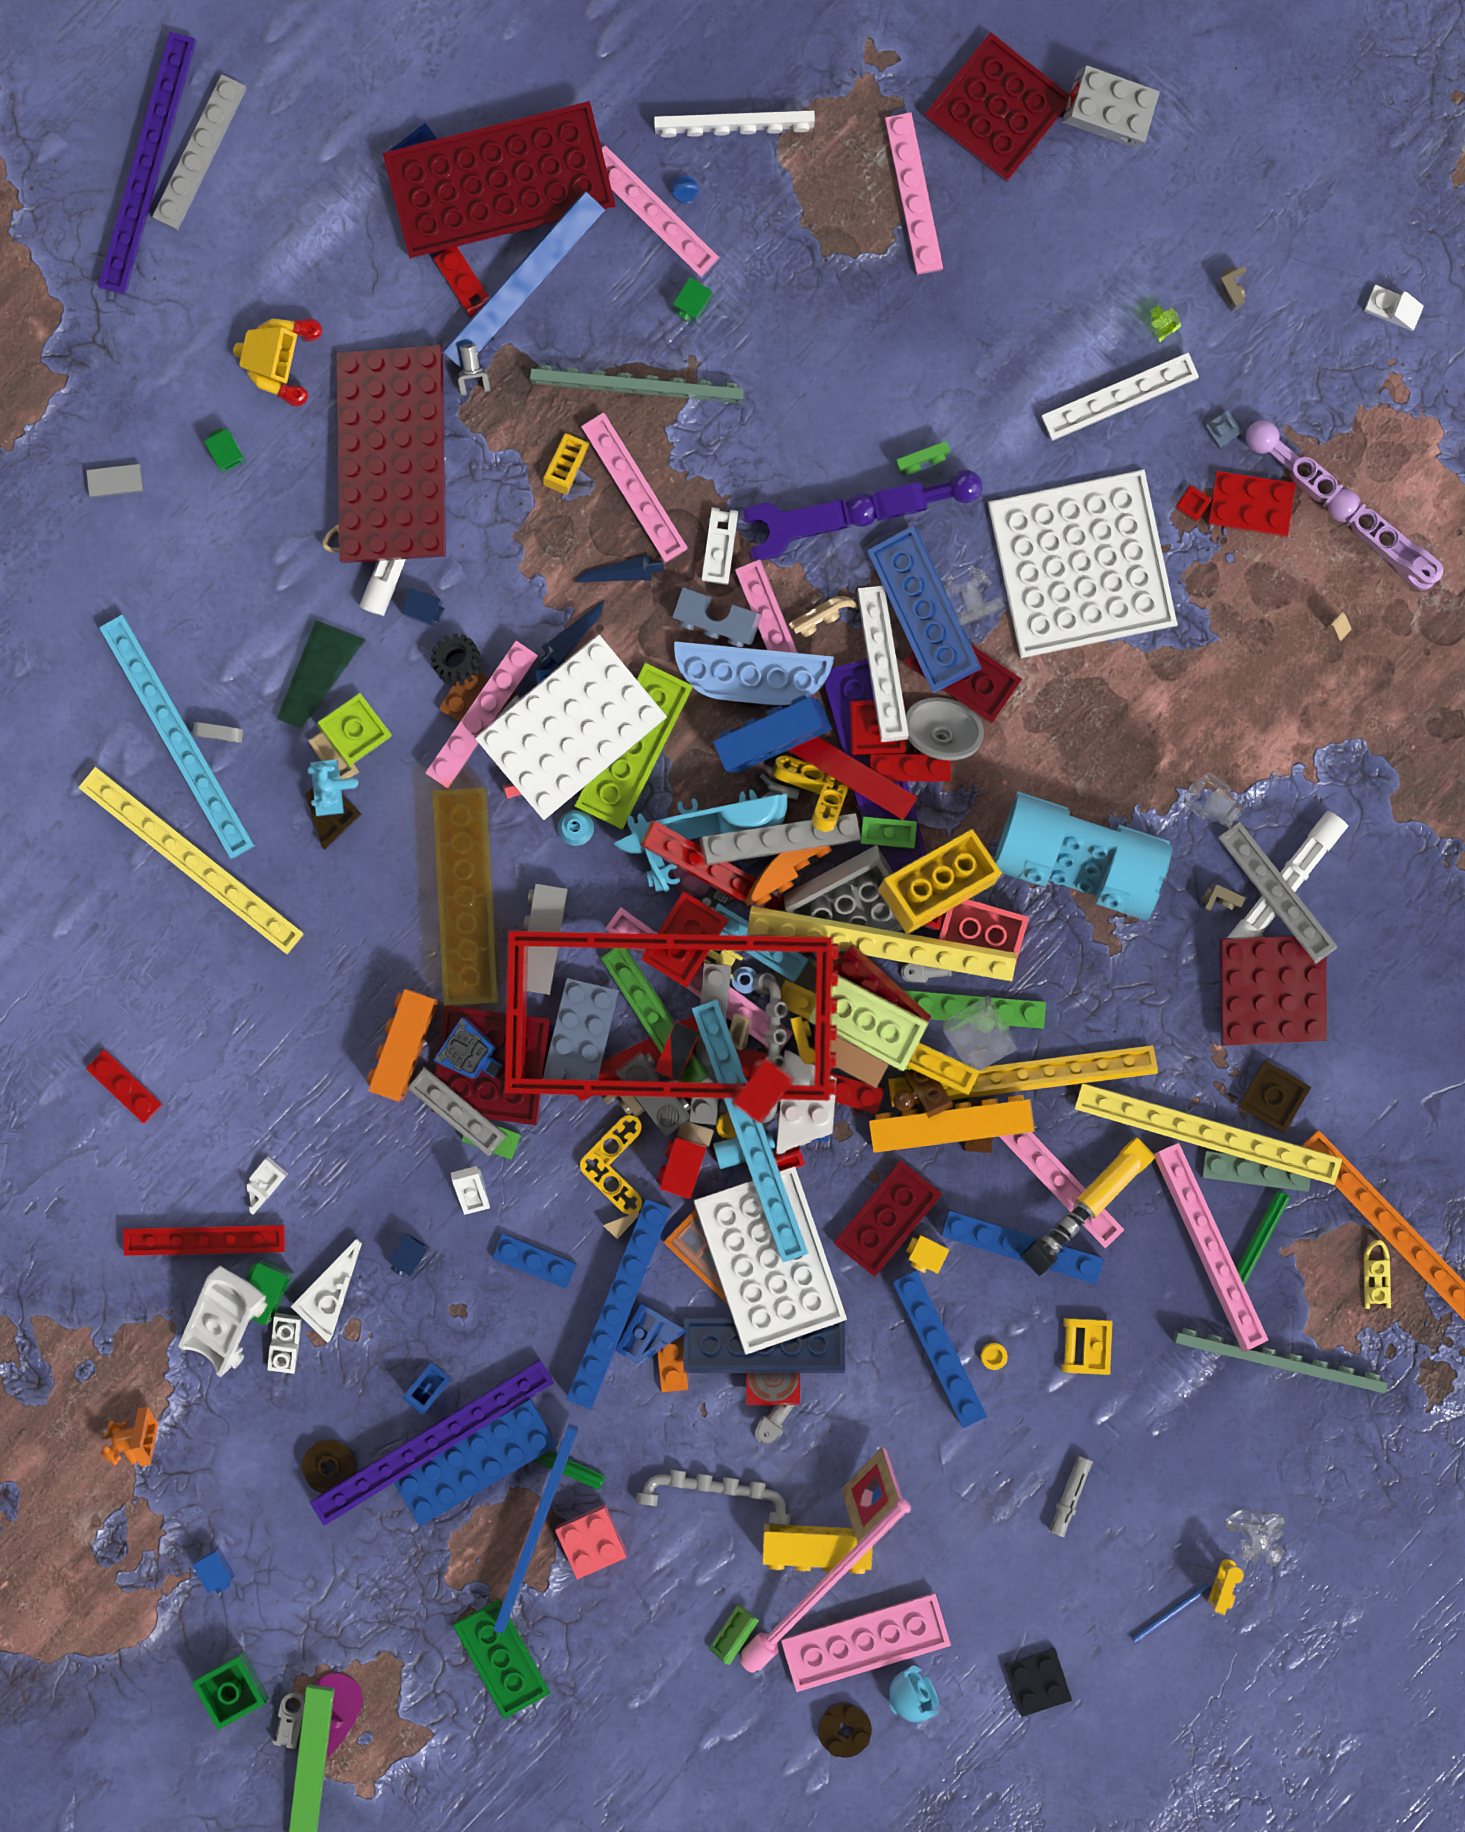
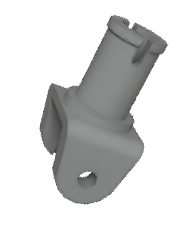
M476 344L460 346L463 370L459 372L458 381L461 396L467 395L465 379L482 376L485 392L490 391L487 369L479 367Z
M907 963L901 968V977L909 982L926 983L928 978L952 976L951 970Z
M775 1405L768 1416L761 1417L755 1430V1439L761 1444L772 1442L784 1430L781 1424L791 1409L794 1408V1405H785V1407H783L784 1405Z

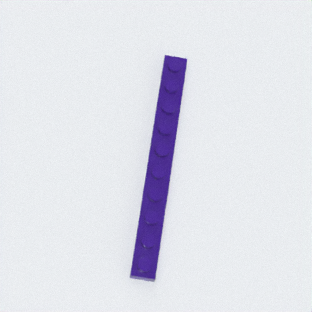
M169 32L98 287L100 289L126 295L197 43L195 38Z
M538 1359L312 1499L310 1505L325 1526L554 1384L552 1377L542 1361Z

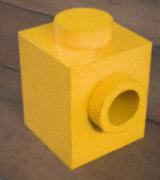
M919 1234L917 1239L912 1237L906 1252L910 1253L908 1259L913 1261L911 1264L913 1268L924 1273L929 1269L938 1274L949 1252V1248Z

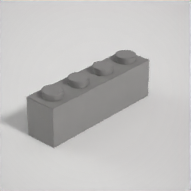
M535 884V889L529 890L527 904L532 905L531 914L525 915L523 931L562 932L568 889ZM528 947L527 991L551 995L559 947Z

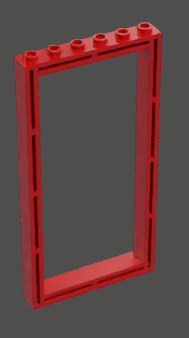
M508 931L505 1093L736 1099L733 1093L741 1083L525 1078L528 947L817 953L814 1085H790L780 1100L830 1101L831 1095L836 1094V1079H831V1068H836V1052L831 1051L832 1041H837V1025L832 1024V1014H837L838 999L833 997V986L838 987V970H833V959H838L839 943H834L833 937Z

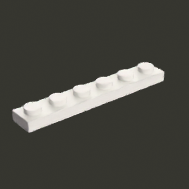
M814 111L654 117L655 134H661V137H675L676 133H687L688 136H701L703 132H714V135H728L730 131H740L741 134H754L756 130H767V133H781L783 129H793L794 132H807L809 128H814L815 123Z
M1189 353L1048 412L1042 415L1041 419L1050 440L1053 441L1198 379L1199 376Z
M884 586L858 588V603L881 742L908 739L909 734Z

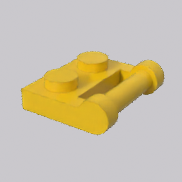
M801 1016L791 1018L801 1060L805 1064H812L815 1062V1051L809 1048L807 1037L812 1036L808 1020L802 1021Z
M1063 1318V1326L1066 1327L1064 1363H1061V1372L1110 1375L1112 1320ZM1076 1327L1084 1328L1083 1364H1075Z
M1224 1559L1220 1563L1208 1599V1604L1211 1608L1225 1615L1227 1609H1231L1233 1606L1235 1584L1243 1579L1242 1570L1231 1559Z

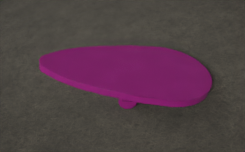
M343 1673L327 1674L314 1684L335 1688L326 1758L344 1740L354 1725L363 1705V1694L360 1686L352 1677Z

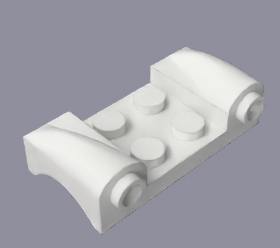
M219 1266L208 1276L178 1347L183 1350H193L203 1354L214 1365L216 1375L219 1377L223 1376L231 1367L235 1369L243 1360L244 1355L241 1354L243 1348L238 1345L249 1320L253 1316L259 1317L267 1306L264 1302L266 1296L244 1279Z

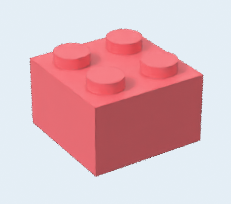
M606 1504L556 1526L555 1531L576 1579H580L627 1557V1551Z

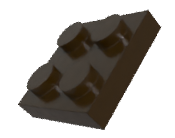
M1263 1060L1237 1107L1282 1133H1286L1311 1086Z

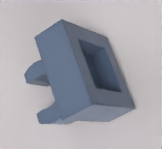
M1228 410L1204 426L1218 448H1221L1242 434L1241 429Z

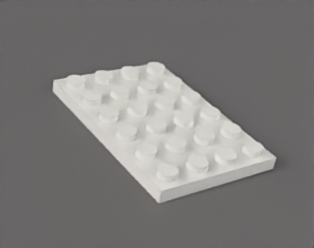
M597 634L474 738L540 817L545 820L667 716L603 638Z
M795 1167L780 1171L809 1253L784 1263L780 1257L754 1181L693 1201L745 1355L847 1320Z

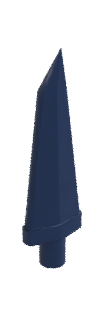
M643 555L631 560L587 570L573 582L652 580V572L664 571L663 560L650 562L649 555Z
M605 600L541 647L546 654L537 663L543 669L553 661L559 666L564 662L568 654L600 618Z

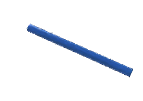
M1207 1583L1134 1635L1132 1637L1135 1643L1209 1591L1211 1589L1209 1584Z

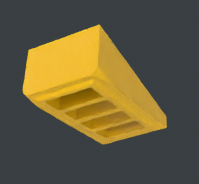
M565 433L543 477V485L568 495L589 443ZM566 445L580 450L579 453L566 449ZM562 455L575 460L574 463L561 458ZM559 465L566 469H569L570 472L568 473L561 469H558L557 466Z

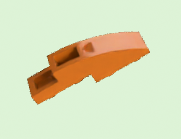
M830 846L778 854L757 877L745 900L746 905L749 906L755 902L757 906H760L771 899L769 894L778 889L779 893H782L794 886L792 880L798 877L796 871L809 865L808 859L814 855H817L819 859L832 851Z

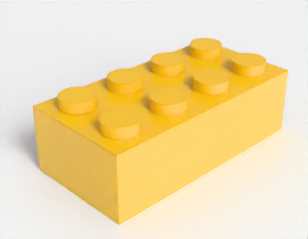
M972 829L885 878L878 891L908 934L994 885L1002 872Z
M764 1524L763 1564L768 1565L769 1569L782 1570L785 1565L795 1566V1570L811 1571V1567H822V1571L830 1572L858 1543L853 1528ZM872 1547L849 1569L850 1573L864 1574L865 1570H871Z

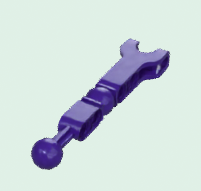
M960 470L951 477L950 482L923 488L922 482L911 483L873 492L871 496L865 493H858L851 496L847 502L845 499L786 512L779 510L772 504L763 503L743 509L740 515L741 519L746 523H763L768 526L770 536L767 541L754 546L749 553L750 560L757 561L760 559L764 561L780 557L792 541L850 528L851 524L857 527H866L872 524L876 518L877 521L918 513L928 509L927 503L954 498L961 503H971L981 495L983 488L980 476L974 471Z

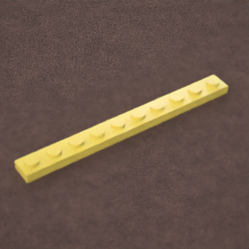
M97 767L91 771L79 786V789L284 953L289 954L305 934Z
M754 906L751 907L747 934L755 936L833 937L834 943H839V951H845L851 945H854L867 956L1012 981L1017 959V953Z
M1086 1083L1081 1085L1075 1109L1333 1185H1335L1342 1158Z

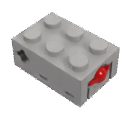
M1087 65L1078 70L1074 79L1076 82L1073 83L1065 110L1067 112L1064 114L1062 123L1133 148L1145 143L1160 91Z

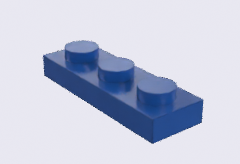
M504 1233L501 1235L492 1257L496 1261L567 1289L577 1263Z

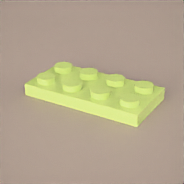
M838 975V987L833 986V997L838 999L837 1014H832V1024L837 1025V1037L904 1071L929 1022ZM816 1006L808 1020L813 1024H816Z

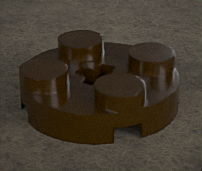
M336 1439L317 1441L307 1450L303 1457V1475L312 1489L324 1493L356 1472L355 1454L342 1441ZM332 1459L333 1464L336 1465V1470L326 1473L322 1462Z
M838 1702L825 1710L819 1721L818 1735L821 1744L832 1756L842 1758L856 1756L870 1743L872 1734L869 1716L861 1707L859 1708L850 1702ZM845 1723L846 1726H852L853 1730L849 1731V1736L844 1737L843 1734H838L837 1730L841 1729L840 1724Z

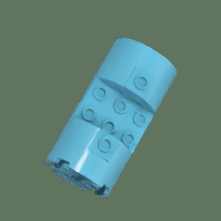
M1017 791L994 859L1002 874L1042 887H1046L1049 880L1055 884L1094 895V903L1096 905L1146 921L1149 919L1160 895L1159 891L1169 867L1172 854L1170 841L1122 825L1118 826L1117 831L1069 816L1070 811L1067 807Z

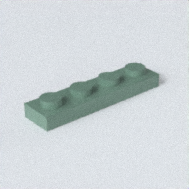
M1205 1151L1202 1178L1309 1192L1311 1180L1309 1177L1230 1154Z

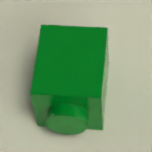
M690 277L673 303V309L676 311L675 315L687 323L690 320L696 323L712 299L713 291Z
M217 429L208 435L209 439L205 440L213 459L222 473L246 461L229 429Z

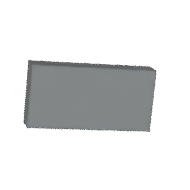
M140 464L86 470L89 497L91 498L144 492Z

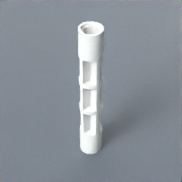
M406 559L377 561L359 605L360 608L384 617Z
M1329 810L1317 822L1307 835L1308 838L1291 860L1284 864L1285 867L1280 872L1294 892L1303 881L1308 879V874L1326 851L1329 852L1348 828L1346 822ZM1263 895L1247 916L1240 920L1227 938L1263 936L1262 933L1277 915Z

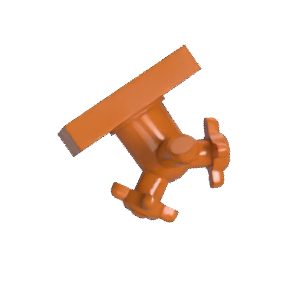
M148 1406L138 1408L134 1428L124 1430L128 1427L127 1422L120 1424L109 1421L108 1432L104 1434V1438L109 1439L112 1437V1445L110 1448L105 1445L100 1455L106 1461L116 1465L122 1458L118 1455L122 1451L131 1465H135L136 1461L141 1467L151 1465L159 1423Z

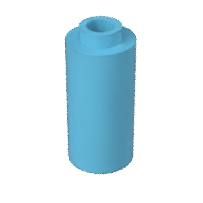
M772 1133L766 1134L771 1149L776 1148ZM738 1137L713 1143L720 1169L746 1162Z

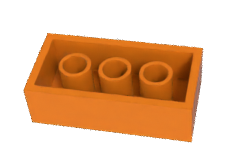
M404 989L403 993H398L393 1006L397 1009L395 1017L389 1018L384 1033L388 1034L387 1040L383 1044L380 1043L375 1058L379 1059L377 1068L371 1069L366 1084L370 1085L368 1091L398 1102L405 1099L407 1087L411 1082L439 999L411 989Z

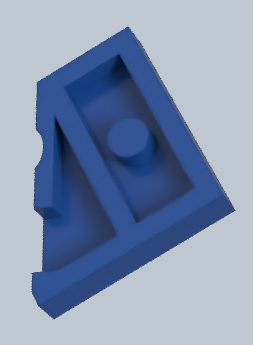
M641 1303L615 1351L633 1362L641 1364L683 1335L686 1329Z

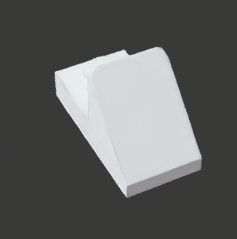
M1375 285L1364 312L1414 331L1423 305L1405 291L1397 294Z
M477 1166L451 1173L452 1182L464 1215L490 1208L482 1173Z

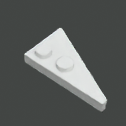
M358 1239L291 1306L327 1343L332 1339L362 1242Z

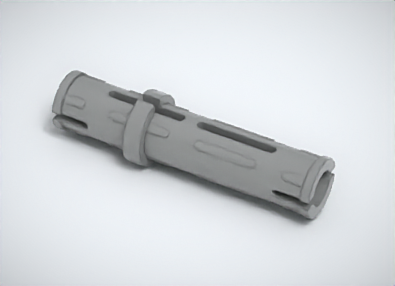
M1077 1455L1061 1500L1055 1506L1057 1510L1048 1530L1051 1533L1065 1537L1072 1515L1076 1514L1077 1510L1075 1507L1093 1461Z

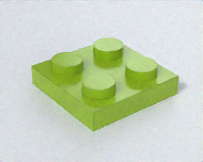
M361 693L317 723V727L348 768L392 737V734Z

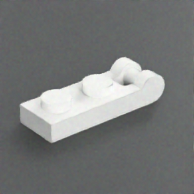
M712 507L702 581L728 585L738 511L736 510L723 512L720 511V508ZM718 522L728 523V530L717 528Z

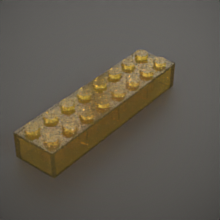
M488 789L434 790L432 795L444 1005L498 1003L500 999Z

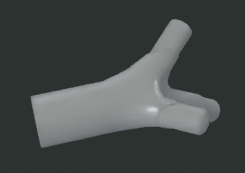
M765 774L760 775V778L768 785L770 790L761 798L787 794V798L797 800L799 789L780 785L770 780Z

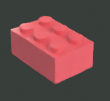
M966 900L945 912L937 939L1017 953L1018 958L1029 917L972 900Z

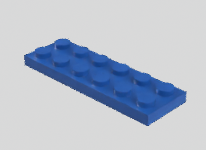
M913 525L868 549L867 552L931 691L936 693L982 669L917 528Z
M529 1399L397 1480L394 1484L420 1527L557 1447L558 1443L533 1400Z

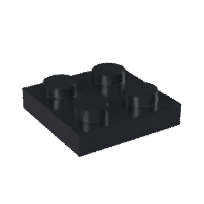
M1055 1647L1004 1664L1021 1717L1072 1701Z

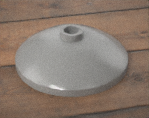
M940 697L927 698L915 703L906 714L909 741L918 750L930 757L940 760L964 759L974 754L981 746L984 737V728L981 720L973 710L958 701Z

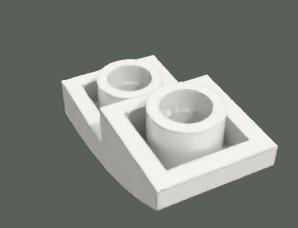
M275 1313L272 1342L269 1349V1371L295 1373L302 1323L301 1316Z

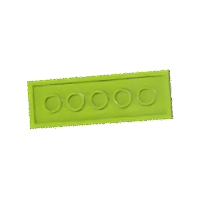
M647 663L644 664L637 681L667 717L585 785L575 804V807L622 830L693 689L692 685Z

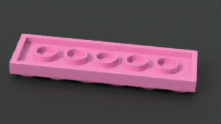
M935 1592L781 1638L796 1692L951 1646Z

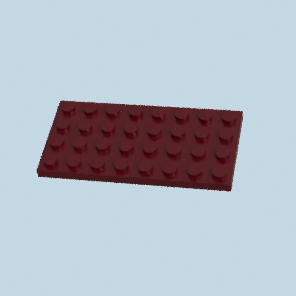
M590 101L383 153L410 259L556 223L584 191L605 210L616 208Z
M441 345L337 353L339 561L341 563L446 557L443 348Z

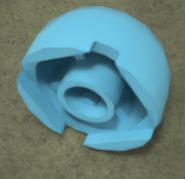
M914 1665L900 1672L892 1680L889 1690V1706L901 1718L909 1722L919 1723L938 1714L939 1710H935V1706L939 1705V1700L930 1679L926 1676L923 1680L918 1673L922 1670Z

